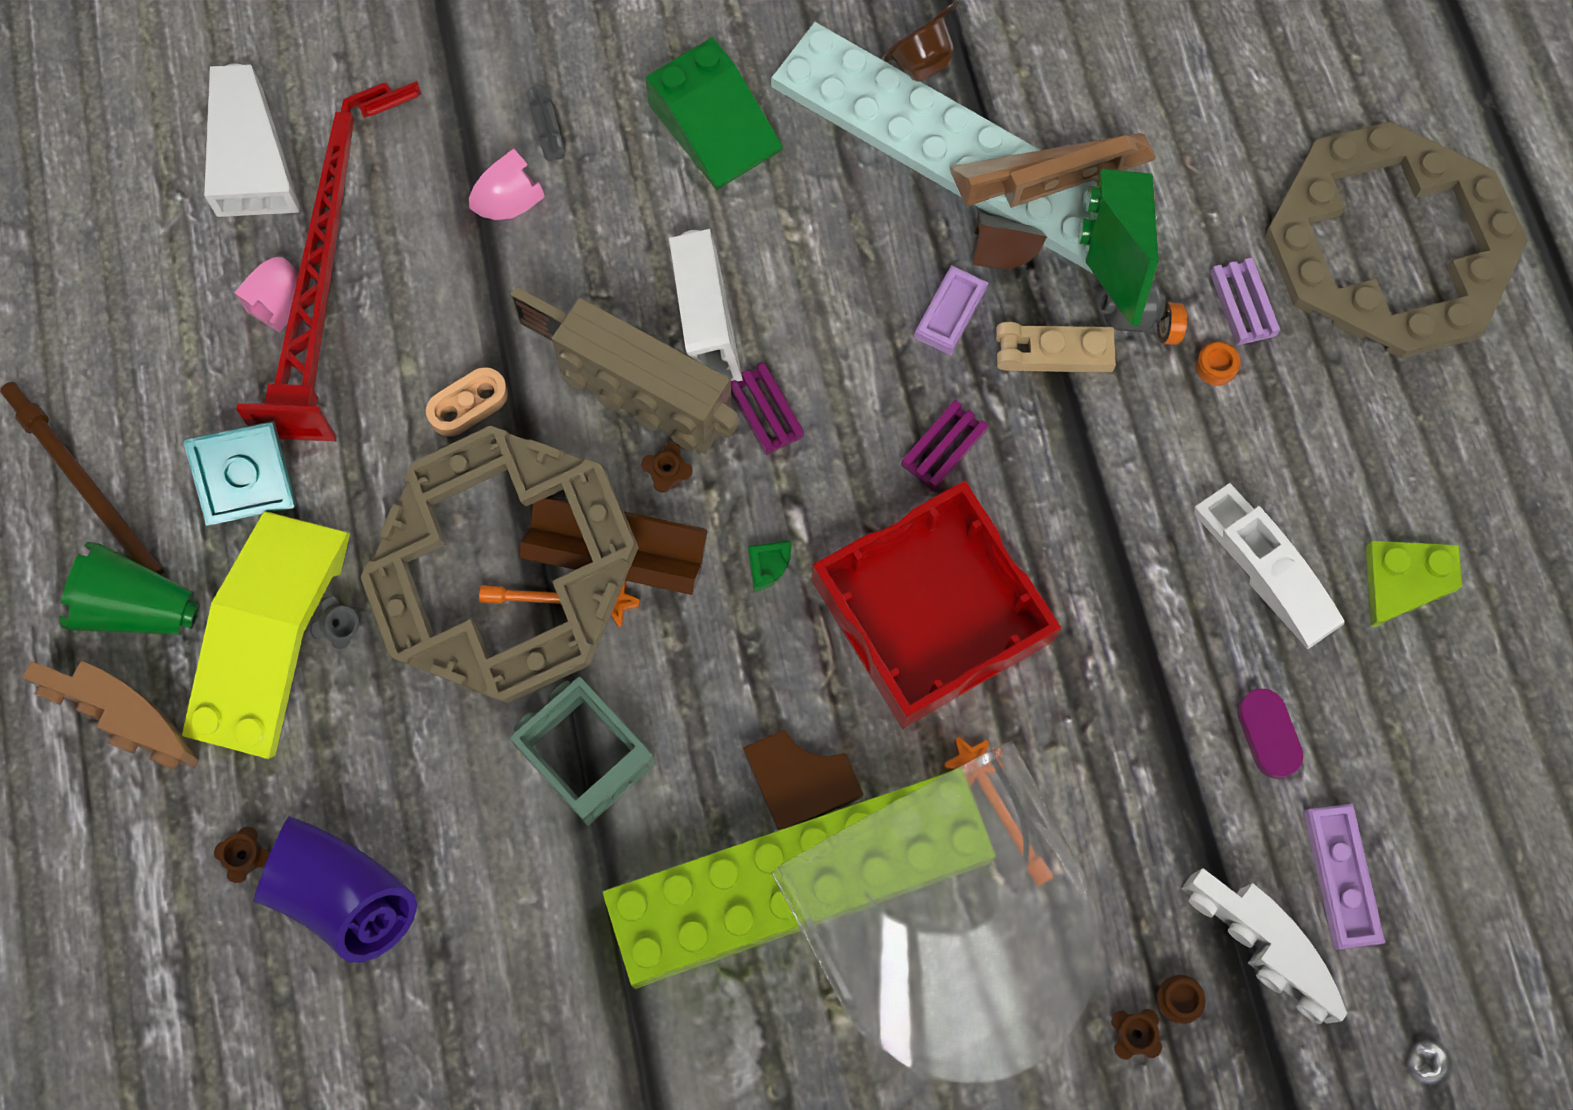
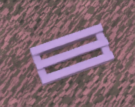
M1253 258L1244 259L1241 264H1238L1237 261L1230 262L1227 267L1223 268L1222 265L1213 266L1210 275L1236 345L1276 337L1280 328ZM1228 277H1231L1239 297L1240 307L1247 318L1251 329L1249 333L1245 329L1227 281Z

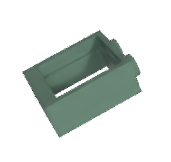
M579 676L572 683L567 680L556 687L548 697L550 702L537 714L535 711H531L523 716L514 726L513 730L515 733L510 737V740L588 827L652 769L656 762L653 754ZM584 703L629 753L582 796L578 797L533 746L579 705Z

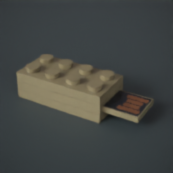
M517 286L510 294L519 324L552 341L561 377L572 388L583 391L585 388L593 392L610 409L619 411L621 408L633 414L635 420L640 425L651 431H656L657 428L671 435V439L687 451L696 449L706 455L718 435L729 438L738 427V414L732 409L730 378L582 298L578 299L569 314Z

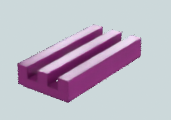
M764 362L757 365L756 370L752 372L750 370L742 372L743 381H731V395L765 455L771 454L804 437L802 427ZM761 379L790 433L786 434L756 381ZM748 387L775 434L776 440L770 441L741 388Z
M957 400L952 402L904 457L901 463L903 468L933 491L941 485L984 435L989 426L983 420L981 422L974 418L975 414L970 410L964 411L961 408L962 404ZM954 417L957 418L959 421L920 466L916 465L915 462ZM966 427L970 428L972 432L933 477L927 472Z

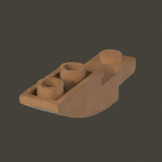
M82 660L72 677L32 661L28 665L22 678L37 686L35 695L58 705L62 704L64 698L78 703L76 711L99 720L96 727L111 735L108 744L132 754L135 753L138 747L152 752L150 760L173 770H176L179 763L192 768L196 767L199 759L188 740L182 736L178 727L156 705L124 682Z

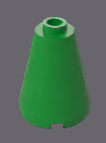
M86 542L84 546L90 552L88 556L77 555L62 594L61 604L70 606L69 618L59 616V623L62 628L72 631L181 635L185 627L193 628L200 608V603L193 601L194 592L100 543Z

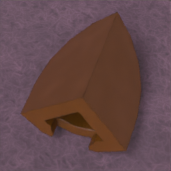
M978 213L975 234L978 235L976 248L972 252L973 265L995 269L1016 268L1028 263L1041 251L1047 236L1043 231L1034 226L1022 224L1004 217Z

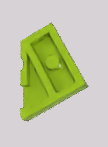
M1371 541L1366 546L1371 626L1378 627L1406 612L1409 613L1421 608L1433 600H1439L1462 587L1459 545Z

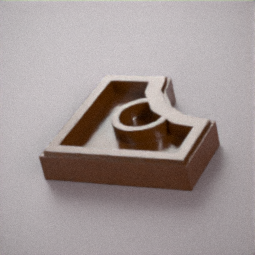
M785 730L743 747V752L778 831L822 816L864 796L845 753L828 757L810 754L797 746Z

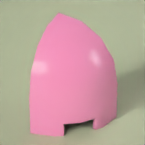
M512 149L490 166L478 179L469 197V209L481 217L493 220L511 219L529 210L541 201L545 195L540 183H534L523 171V168L527 166L525 160L515 149Z
M273 257L261 263L234 293L246 312L280 333L288 323L299 271L285 258Z

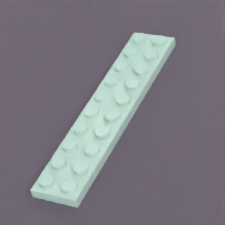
M814 22L771 78V87L960 197L962 196L950 172L951 166L1040 151L1038 148L922 82L914 81L908 74ZM1094 180L1010 208L1005 195L974 204L993 216L1008 218L1022 224L1034 226L1043 231L1047 236L1043 244L1044 246L1093 273L1086 264L1085 245L1078 243L1081 220L1089 219L1090 212L1086 211V202L1089 187L1097 186V182Z

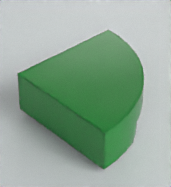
M791 540L748 546L754 592L771 587L784 575L791 559Z

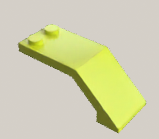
M267 511L263 512L211 603L182 732L183 737L267 759L276 756L303 633L332 577L341 575L350 532Z

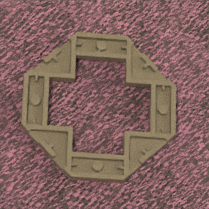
M1391 121L1316 139L1265 234L1295 307L1309 314L1313 310L1334 320L1332 325L1362 340L1366 336L1387 346L1385 351L1401 359L1479 339L1486 331L1528 242L1526 234L1495 170ZM1400 164L1415 198L1453 189L1481 252L1453 259L1446 267L1460 298L1391 315L1376 279L1337 288L1311 224L1340 217L1345 210L1334 180Z
M488 426L412 462L405 475L404 480L407 483L398 504L393 503L379 534L382 540L372 561H367L361 575L363 586L389 657L507 704L590 666L639 548L605 467L600 463L574 457L564 453L562 450L531 439L528 441L511 435L507 431L493 426ZM508 470L520 502L526 507L564 489L593 562L552 581L568 622L490 658L478 625L471 619L434 636L407 563L446 545L432 507L433 505Z

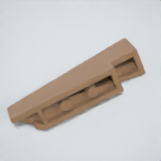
M1137 133L951 166L950 172L966 207L1005 195L1010 208L1096 180L1099 178L1101 169L1124 171L1154 161L1156 156L1145 134Z

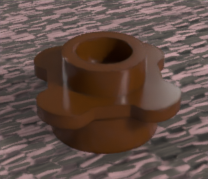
M666 444L663 447V451L654 456L646 455L642 460V469L650 473L654 482V488L658 492L664 493L676 488L682 481L689 480L693 474L692 466L683 461L680 456V447L676 444ZM664 465H670L671 469L665 471L663 467Z
M251 827L241 828L238 834L231 835L223 842L218 843L214 850L215 858L228 870L227 878L233 883H242L246 880L247 874L256 868H264L270 855L268 850L262 849L257 841L258 832ZM241 851H246L244 859H239L238 857Z
M1144 1009L1140 1014H1128L1125 1011H1118L1112 1016L1111 1024L1117 1033V1043L1114 1046V1051L1119 1058L1128 1060L1133 1055L1145 1054L1148 1058L1159 1056L1162 1051L1157 1026L1159 1018L1153 1010ZM1135 1029L1141 1033L1139 1039H1135L1132 1035Z

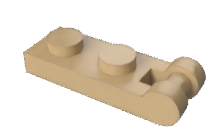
M1003 322L996 326V341L1001 343V351L997 353V368L1001 370L1113 372L1116 366L1113 327L1021 326L1016 322ZM1017 344H1028V352L1018 350Z

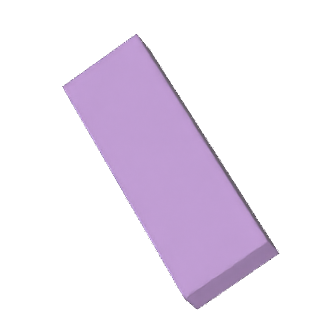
M1353 804L1307 809L1303 813L1334 950L1384 944L1385 939Z

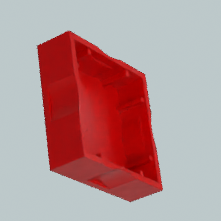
M966 481L955 485L912 509L905 517L892 526L867 534L812 565L811 581L902 729L1053 643L1062 629L1028 575L1009 556L999 531Z

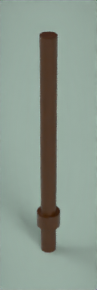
M8 382L3 385L0 393L16 412L15 419L24 431L29 434L33 433L134 562L162 576L164 573L163 568L48 425L49 417L37 403H31L15 382Z

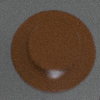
M1171 976L1165 979L1158 988V1008L1162 1015L1173 1023L1188 1024L1194 1022L1202 1015L1205 1009V993L1200 984L1189 976Z

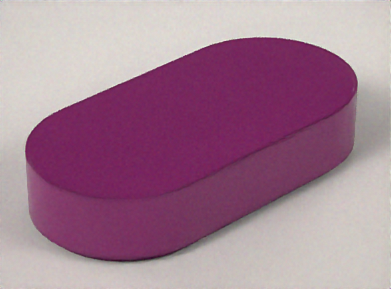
M1269 689L1251 691L1240 701L1237 713L1255 764L1264 775L1270 778H1286L1295 773L1303 762V749L1283 699L1274 691Z

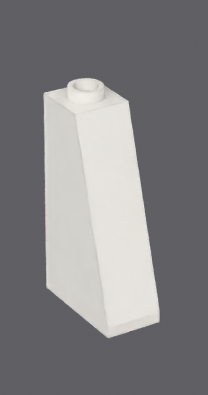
M232 63L226 66L210 67L204 196L217 217L300 213L299 201L264 91L252 66Z
M710 229L702 231L690 230L684 232L681 236L669 238L687 355L730 378L731 381H743L717 249Z

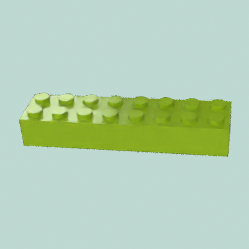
M959 768L602 891L630 984L634 989L986 866L995 856L962 769Z

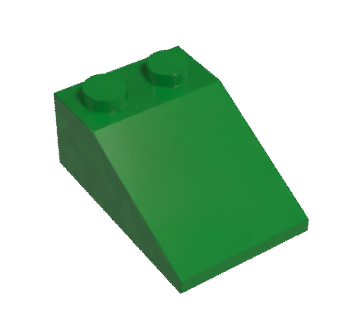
M713 37L645 77L648 105L716 191L782 151L781 142L738 68Z
M1101 169L1097 186H1090L1088 190L1086 211L1090 212L1089 219L1081 220L1078 243L1085 245L1086 264L1131 326H1140L1159 262L1153 174Z

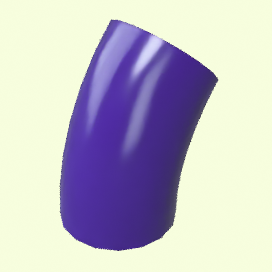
M290 816L286 819L274 843L253 902L278 911L302 924L326 942L339 957L351 963L369 961L393 948L407 933L415 919L417 909L415 895L381 864L340 838Z

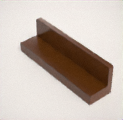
M548 496L533 503L530 529L520 542L519 558L574 570L593 562L568 499ZM624 511L639 547L625 581L692 595L701 576L707 530Z

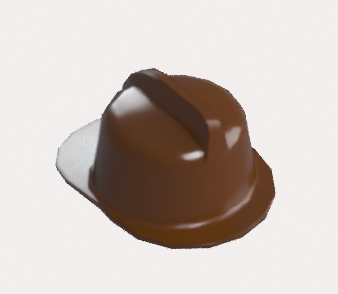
M953 2L928 24L893 45L883 55L882 60L885 62L894 60L916 82H921L943 70L948 65L953 52V44L944 20L952 13L959 2Z

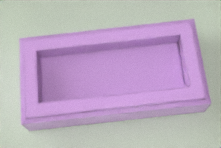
M951 265L919 323L914 339L951 356L984 296L988 282Z

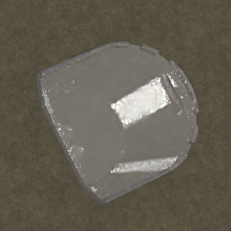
M1013 741L973 759L829 837L772 871L778 887L851 1021L883 1054L888 1053L897 1061L910 1067L909 1070L944 1082L984 1083L1019 1074L1041 1062L1065 1041L1078 1023L1089 1001L1099 961V927L1094 899L1076 857Z

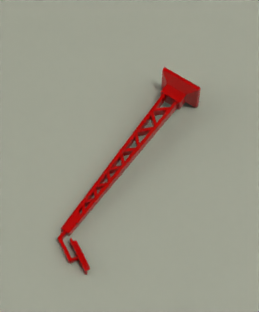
M417 81L393 91L390 90L387 83H381L343 99L341 112H335L274 384H268L265 403H238L236 407L237 412L247 426L275 421L279 439L337 442L335 432L320 407L317 406L318 396L314 388L354 118L350 111L351 108L359 105L363 117H371L415 99L421 94ZM327 227L326 235H324L322 230ZM318 241H320L323 245L317 249ZM321 263L320 273H318L314 267ZM310 278H312L317 284L308 290ZM315 302L311 319L304 310ZM303 320L310 329L298 336L301 321ZM307 349L304 366L295 356ZM292 367L303 376L302 385L288 384Z

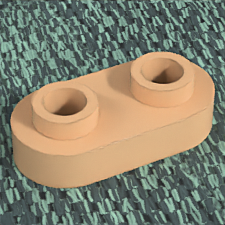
M479 368L435 394L426 406V416L432 429L442 436H457L501 409L508 398L505 380L498 371L492 368ZM485 390L494 391L493 395L489 398L484 399L480 397V394ZM454 412L458 414L453 421L444 420L445 415Z

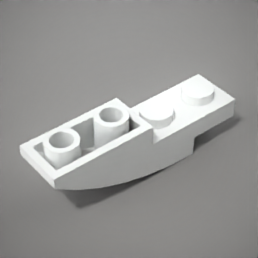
M1231 483L1195 506L1194 515L1250 576L1249 584L1307 649L1344 625V619L1311 568L1260 506L1254 509Z
M1203 868L1191 874L1181 888L1191 896L1189 899L1190 904L1202 914L1208 917L1216 915L1229 925L1228 933L1241 944L1247 947L1255 945L1258 948L1248 964L1259 971L1256 977L1265 986L1277 993L1285 991L1298 1001L1296 1008L1315 1023L1322 1024L1324 1021L1328 1024L1343 1021L1347 1011L1329 970L1309 939L1274 900L1253 883L1241 888L1236 894Z

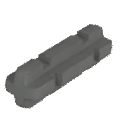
M543 85L531 87L527 91V96L544 158L551 162L556 159H562L566 153L548 88Z

